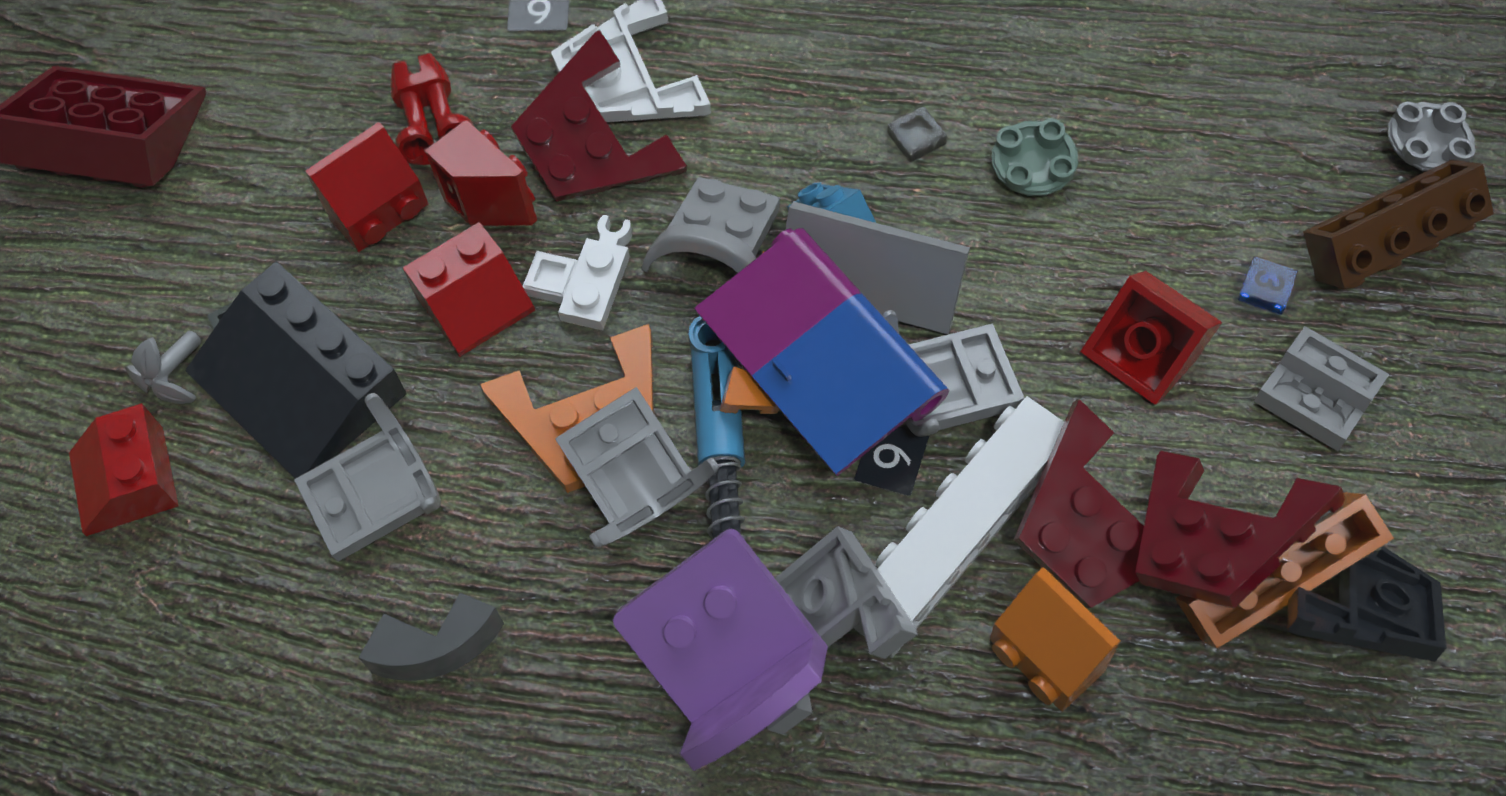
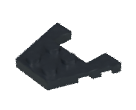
M1382 546L1378 553L1373 551L1339 573V604L1298 587L1288 600L1287 631L1296 635L1436 662L1447 649L1441 582Z

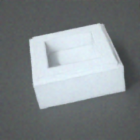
M536 251L523 284L527 295L561 304L578 260Z

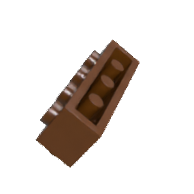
M1449 160L1303 231L1316 281L1337 286L1338 289L1355 288L1363 284L1366 277L1378 271L1390 270L1400 266L1402 259L1412 254L1432 250L1439 246V241L1453 234H1461L1474 229L1477 222L1494 214L1484 166L1480 163Z

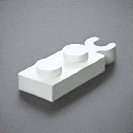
M603 215L597 224L599 241L586 238L558 311L561 321L603 331L630 258L628 247H624L632 238L630 220H624L623 226L619 231L610 232L609 216Z

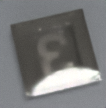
M924 106L888 124L887 134L910 163L946 145V133Z

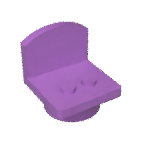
M727 529L620 607L613 618L615 628L691 722L680 755L693 771L717 760L752 738L794 706L822 680L828 646L741 534L735 529Z

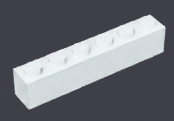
M1028 396L1024 398L1016 409L1009 406L1004 410L995 423L994 429L996 432L987 442L980 439L973 446L965 459L968 465L958 476L951 473L946 477L936 492L938 497L936 502L929 510L924 507L920 508L909 521L906 527V531L909 533L899 545L891 542L876 561L877 570L916 629L1035 489L1040 480L1064 421ZM861 622L860 624L856 625L854 629L865 637L863 624ZM900 648L896 650L894 653H892L889 657L893 658L895 654L900 650Z

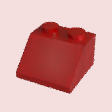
M377 122L305 171L330 221L358 253L370 244L379 242L386 233L405 220L415 217L422 208L429 204L420 180L380 122Z
M480 222L403 267L416 298L459 357L535 311L533 303L504 253Z
M1143 271L1128 277L1080 352L1147 400L1157 405L1198 359L1222 322L1149 272Z
M142 403L95 418L70 450L69 457L81 528L85 536L179 506L163 427Z

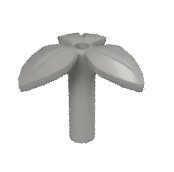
M187 331L160 356L155 339L153 337L149 338L134 350L131 359L133 365L126 366V371L130 378L133 379V382L146 394L150 387H152L153 393L163 401L174 404L191 403L197 397L180 386L169 383L168 375L201 344V339L195 332Z

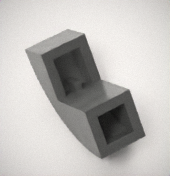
M460 592L436 636L383 614L361 652L359 659L372 674L384 678L403 681L435 678L462 667L478 656L497 636L504 622L495 607Z

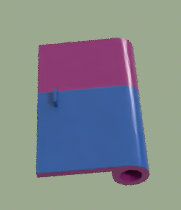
M789 228L781 232L773 240L771 247L694 308L697 314L836 476H839L909 418L915 422L929 415L949 394V389L803 228H798L794 231Z

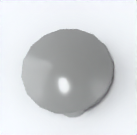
M1403 102L1399 105L1388 123V139L1394 151L1406 163L1427 172L1449 160L1469 162L1476 152L1475 137L1467 122L1464 121L1466 112L1460 105L1453 102H1447L1443 105L1428 102Z

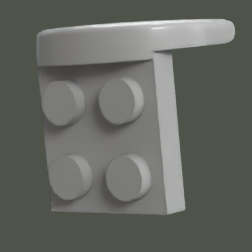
M698 177L668 228L655 239L643 261L642 271L648 272L651 264L663 255L674 252H693L715 258L739 273L756 259L755 256L779 212L780 197L765 194L759 190H749L722 183L716 179Z
M893 310L885 311L883 317L899 334L896 312ZM993 323L908 344L949 389V394L945 400L929 415L919 421L914 422L911 418L905 421L909 430L918 437L935 434L941 429L1000 415L1009 406L1016 409L1024 400V395Z
M637 387L555 438L609 522L608 525L589 536L596 547L613 543L654 520L699 489L719 469L717 462L713 457H710L691 471Z
M376 393L367 395L365 403L382 431L294 479L331 555L337 562L424 513L427 515L432 513L441 505V498L418 452L393 413Z

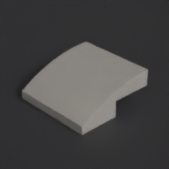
M1305 326L1286 351L1281 362L1260 389L1253 402L1339 451L1389 374Z

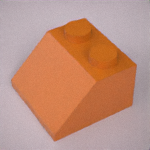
M1044 567L1032 577L994 623L990 636V641L993 643L992 649L996 656L1009 668L1016 666L1030 680L1028 685L1037 698L1046 705L1053 703L1061 712L1105 672L1120 643V640Z

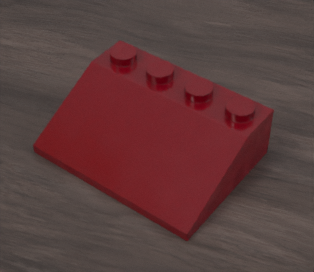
M53 65L0 104V163L14 165L18 169L35 168L49 170L57 175L75 174L88 176L97 181L115 180L128 182L136 187L153 186L174 167L205 99L206 88Z

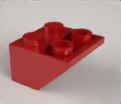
M464 120L425 150L443 200L470 226L478 222L483 226H531L537 221L533 207L535 197L527 186L525 179L528 176L526 168L516 156L511 154L507 157L487 130L478 131L469 121Z

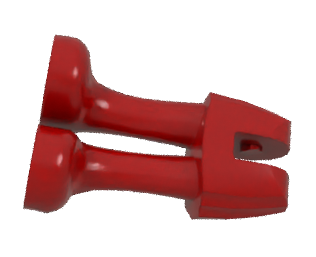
M426 53L417 56L421 67L420 72L412 74L409 71L406 60H402L392 64L391 75L392 99L397 107L405 111L409 125L399 132L395 144L407 162L418 165H430L425 150L435 143L429 131L423 107L430 105L437 125L438 139H441L464 120L469 121L473 125V122L468 117L462 114H452L447 100L451 93L450 80L446 71L432 53Z

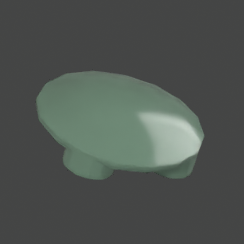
M1048 118L1044 121H1023L1012 126H1005L999 130L992 149V167L999 180L1011 190L1027 196H1045L1061 190L1072 180L1078 167V151L1071 137L1065 132V126L1061 121L1054 118Z

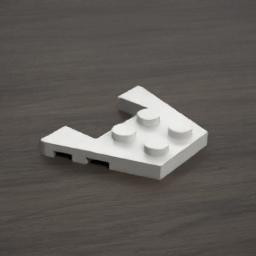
M638 0L630 6L624 3L613 11L614 17L599 27L592 24L551 52L553 62L559 73L596 31L601 30L620 60L621 67L588 85L585 89L606 122L706 116L711 114L710 102L697 75L656 89L633 41L632 34L668 23L667 11L662 0Z

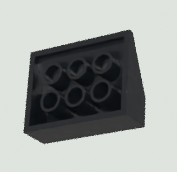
M277 261L239 292L185 370L294 479L336 457L376 422V419L365 403L367 395L376 393L390 409L407 394L394 368Z

